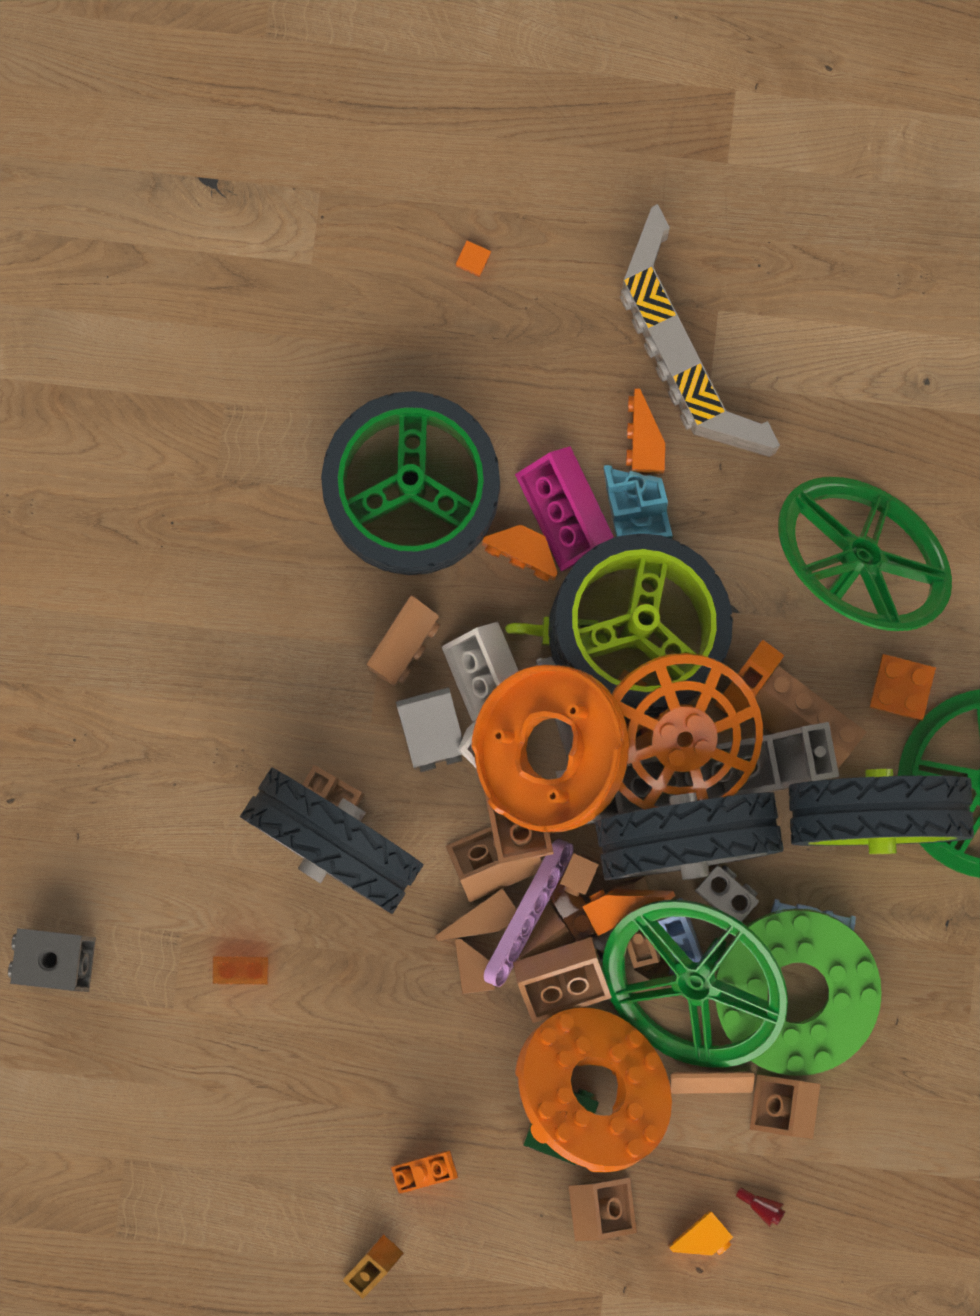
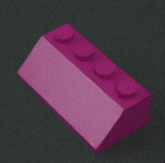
M571 446L552 451L515 474L541 531L546 537L560 571L573 567L592 548L614 538Z

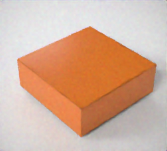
M466 241L456 262V267L480 277L491 255V251Z

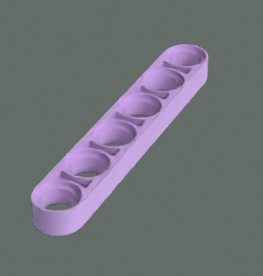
M556 839L553 842L554 854L545 856L485 969V982L500 987L507 980L514 967L513 962L517 961L573 855V845L561 839Z

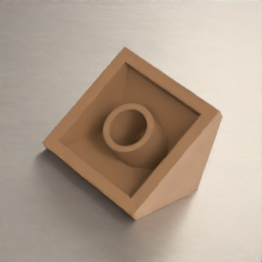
M550 904L544 908L519 955L521 960L576 942Z

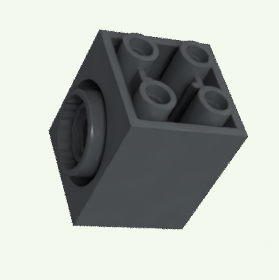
M17 928V934L13 935L11 944L12 950H14V957L8 967V977L11 978L10 984L89 992L96 937Z

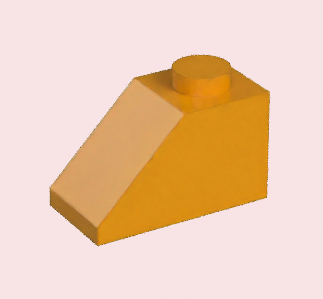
M709 1210L668 1247L672 1252L712 1256L717 1252L718 1255H721L732 1245L729 1241L733 1236Z

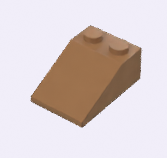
M485 793L499 865L554 854L549 832H539L521 827L504 815L497 813L488 804L489 798Z

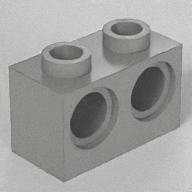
M717 865L709 873L710 876H707L696 888L695 892L712 907L742 922L758 904L759 901L755 898L758 893L746 883L741 886L734 879L737 875L724 865L721 868ZM715 877H720L725 881L726 887L721 893L714 892L711 888V881ZM736 895L743 896L746 900V907L742 911H737L732 907V899Z

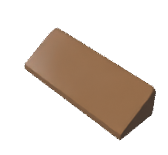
M753 1071L671 1072L670 1088L673 1094L750 1093L753 1091L755 1075Z

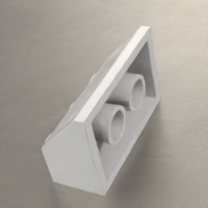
M498 622L477 627L441 646L472 722L477 720L483 704L492 691L505 679L518 672Z

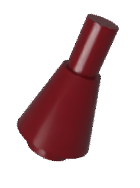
M742 1187L736 1194V1197L750 1205V1208L769 1227L773 1223L778 1226L786 1213L782 1209L783 1203L758 1195L755 1196Z

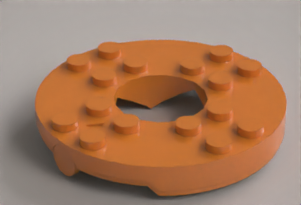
M536 665L516 672L492 691L477 717L472 736V749L475 753L476 768L481 785L489 798L488 804L493 810L504 815L517 825L530 830L564 832L590 822L613 800L620 788L627 768L629 741L622 711L613 695L600 681L586 672L572 667ZM556 718L569 724L574 735L572 748L568 754L567 769L560 778L546 779L534 772L528 762L526 751L528 737L534 727L543 720Z
M572 1008L561 1011L544 1021L526 1039L517 1060L515 1074L518 1077L523 1107L532 1124L531 1133L538 1142L547 1143L562 1157L575 1164L587 1167L591 1172H614L626 1169L646 1157L658 1146L670 1122L672 1109L671 1088L667 1072L659 1055L645 1036L624 1019L600 1009ZM576 1065L603 1066L610 1069L612 1074L617 1077V1097L611 1115H596L587 1111L578 1102L571 1084L572 1072Z

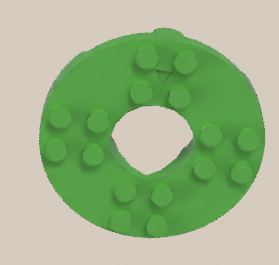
M794 908L779 910L766 914L748 924L747 927L769 948L780 968L791 963L809 964L823 974L829 987L828 999L822 1009L817 1011L812 1017L801 1022L785 1020L775 1042L763 1054L750 1061L764 1069L779 1074L803 1076L830 1070L852 1057L870 1036L876 1024L881 1005L882 991L879 971L870 950L863 940L837 918L810 909ZM739 940L718 968L716 979L768 1001V985L763 970L754 955ZM716 1002L721 1025L732 1043L752 1035L764 1022V1019Z

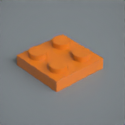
M883 654L869 708L923 721L936 667Z

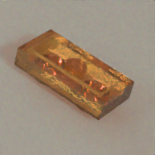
M213 956V984L268 985L269 957Z

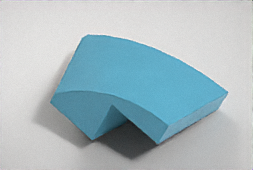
M605 465L603 470L616 537L630 534H651L672 539L673 535L667 515L668 500L662 478L651 475L643 476L634 471H629L628 473L613 469L610 465Z

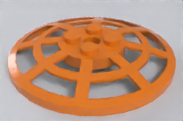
M691 653L669 654L654 658L640 665L616 686L612 695L618 703L623 716L630 719L627 729L629 741L627 764L631 763L640 778L652 786L645 799L642 800L630 791L622 781L619 792L630 802L644 810L657 808L658 806L654 804L662 792L674 795L696 793L697 801L709 799L706 789L720 781L731 767L743 771L744 774L721 797L734 796L746 783L760 756L763 741V722L760 708L753 692L746 682L731 668L718 660L704 655ZM675 664H695L711 669L705 684L695 681L671 682L666 667ZM656 672L661 687L648 694L638 704L636 709L620 702L636 682L647 674ZM721 673L729 677L741 689L750 704L749 707L736 713L729 700L715 689ZM693 690L699 691L701 694L695 706L680 705L675 691ZM665 696L668 709L662 712L657 719L644 714L653 702ZM711 698L716 699L723 706L728 717L713 722L705 713ZM754 717L756 740L753 755L749 762L737 757L741 742L740 723ZM638 724L651 729L650 746L636 750L635 737ZM732 727L733 740L731 750L727 753L716 748L718 741L717 733ZM684 731L690 732V741L685 745H679L677 743L678 735ZM656 756L664 765L657 780L646 772L640 763L641 760ZM710 758L724 763L713 776L705 781L703 780L700 767L706 764ZM675 771L689 772L693 783L692 786L685 787L667 784Z

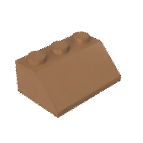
M411 595L366 664L368 670L395 687L399 682L404 684L412 671L408 667L414 659L419 661L426 650V647L423 646L428 636L433 639L441 626V624L437 623L440 619L439 615Z
M492 827L446 846L469 902L535 875L542 864L541 858L538 857L499 865Z
M592 937L513 962L517 984L533 1023L548 1019L564 1010L582 1008L612 998Z

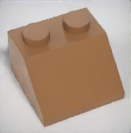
M757 1075L750 1130L813 1139L820 1084Z
M630 1178L587 1182L569 1186L575 1241L603 1240L637 1233Z

